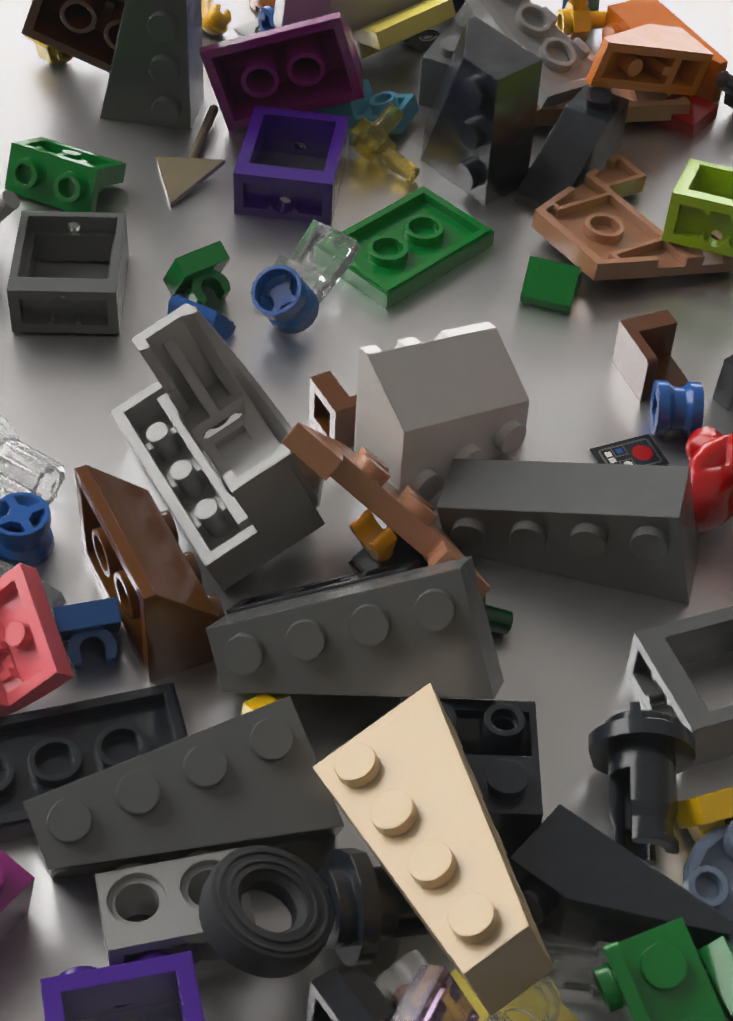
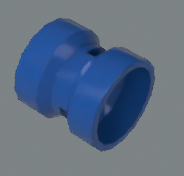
M274 265L263 270L254 280L251 289L252 302L276 329L286 334H296L305 331L313 324L319 311L318 297L294 269L286 265Z

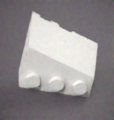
M487 321L440 331L434 340L421 343L415 337L399 339L394 349L382 351L376 345L359 348L354 453H357L362 446L373 453L390 469L388 473L391 477L388 482L400 492L409 485L429 502L439 491L443 490L453 459L493 460L503 453L513 452L524 442L530 400L497 328Z

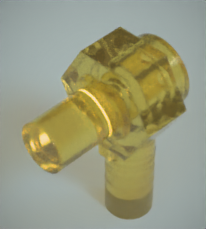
M390 102L374 122H370L364 117L360 119L351 130L355 138L350 143V146L371 163L376 157H379L383 160L384 166L404 182L410 184L417 178L420 169L397 152V145L388 136L405 115L397 106Z

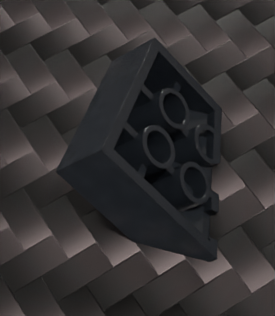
M478 17L468 18L425 122L421 160L484 206L517 190L529 170L543 60Z

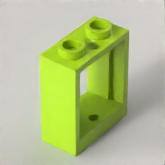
M689 159L672 192L661 241L733 257V168ZM714 230L720 231L722 238L720 240L713 239L711 232Z

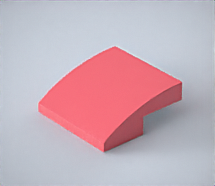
M22 563L17 564L0 577V717L8 716L28 706L74 678L38 570Z

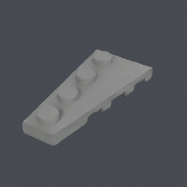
M465 0L476 17L543 60L537 102L540 109L571 101L586 85H589L585 80L593 64V61L588 57L591 49L579 37L571 41L555 25L559 18L546 6L541 7L533 4L530 0Z

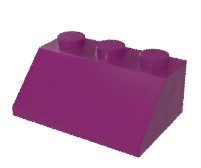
M340 12L199 47L201 59L228 131L248 127L254 106L310 112L364 98L361 61L351 28Z

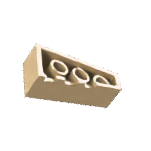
M431 683L424 686L313 766L314 771L342 813L490 1016H493L554 970L523 892L510 866L506 850L487 810L475 775L464 754L456 729Z

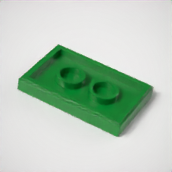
M422 186L317 245L316 261L376 303L388 309L493 246L495 231Z

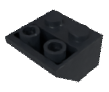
M401 697L400 704L409 697ZM439 698L456 729L464 754L475 775L483 795V800L509 860L517 849L541 825L543 818L535 701Z

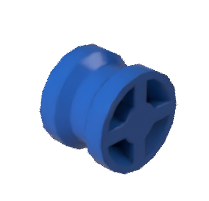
M668 380L654 381L649 413L652 435H666L670 430L681 431L685 437H690L693 431L702 428L704 390L701 382H687L683 387L672 386Z
M17 492L0 498V562L11 568L19 563L36 567L47 561L53 553L55 543L50 528L52 520L51 511L48 503L41 496L33 493Z

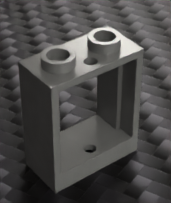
M21 211L7 286L12 332L120 334L129 257L126 213ZM76 222L80 226L72 227L69 225V223ZM38 260L110 262L108 279L35 277Z
M733 606L634 632L625 673L647 710L662 712L671 716L676 723L687 727L694 734L696 760L691 767L733 755V705L709 711L682 667L683 664L733 651Z

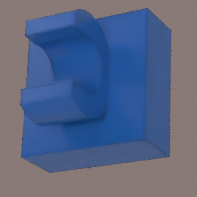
M117 597L53 607V616L62 642L69 641L67 656L70 665L74 669L82 667L80 647L85 642L91 640L97 641L103 646L106 663L115 661L117 643L112 633L120 631L122 622Z

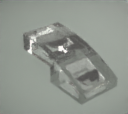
M313 219L290 259L279 255L274 265H286L294 269L316 294L320 304L345 273L361 246L354 238Z

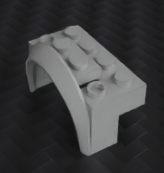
M185 303L131 338L158 380L109 412L203 564L224 591L325 524L316 509L320 506L324 479L281 443L292 430L290 424L195 306ZM235 413L242 414L228 426L211 437L204 439L205 433L208 430L224 425L229 417ZM203 449L210 458L211 462L213 463L217 471L219 472V474L221 475L222 479L224 480L230 491L232 492V494L234 495V497L228 493V491L216 475L215 471L203 455Z

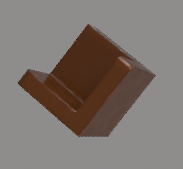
M668 310L619 320L612 362L640 402L651 399V391L655 380H668L672 386L683 387L688 382L684 373L671 357L678 323Z
M331 371L310 377V421L318 432L345 444L349 448L354 447L357 395L349 397Z

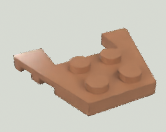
M620 153L608 158L604 169L594 168L585 175L583 184L577 188L568 186L535 209L531 227L571 262L581 267L582 272L593 281L733 271V257L661 241L663 231L623 199V197L643 192L647 175ZM716 230L711 232L713 239L720 240L722 238V235Z
M300 422L281 441L285 447L325 481L329 477L334 479L427 559L428 566L465 557L436 524L435 520L438 516L433 512L435 508L409 485L400 492L389 483L388 480L391 475L388 471L390 469L365 447L362 446L357 453H354L345 444ZM475 569L483 598L491 587Z

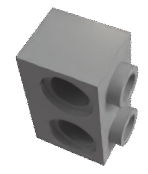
M239 848L218 852L215 850H199L187 855L185 858L148 865L129 863L116 868L114 871L95 874L108 966L134 962L138 957L151 952L176 954L187 951L192 952L195 972L231 965L208 942L200 924L198 905L202 888L214 867L225 856ZM247 891L241 897L242 909L248 918L256 924L249 891ZM137 914H145L152 916L149 919L141 922H131L126 920L127 918Z

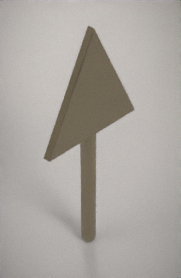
M217 105L209 107L188 158L156 156L171 207L225 164V160L198 158L218 113Z

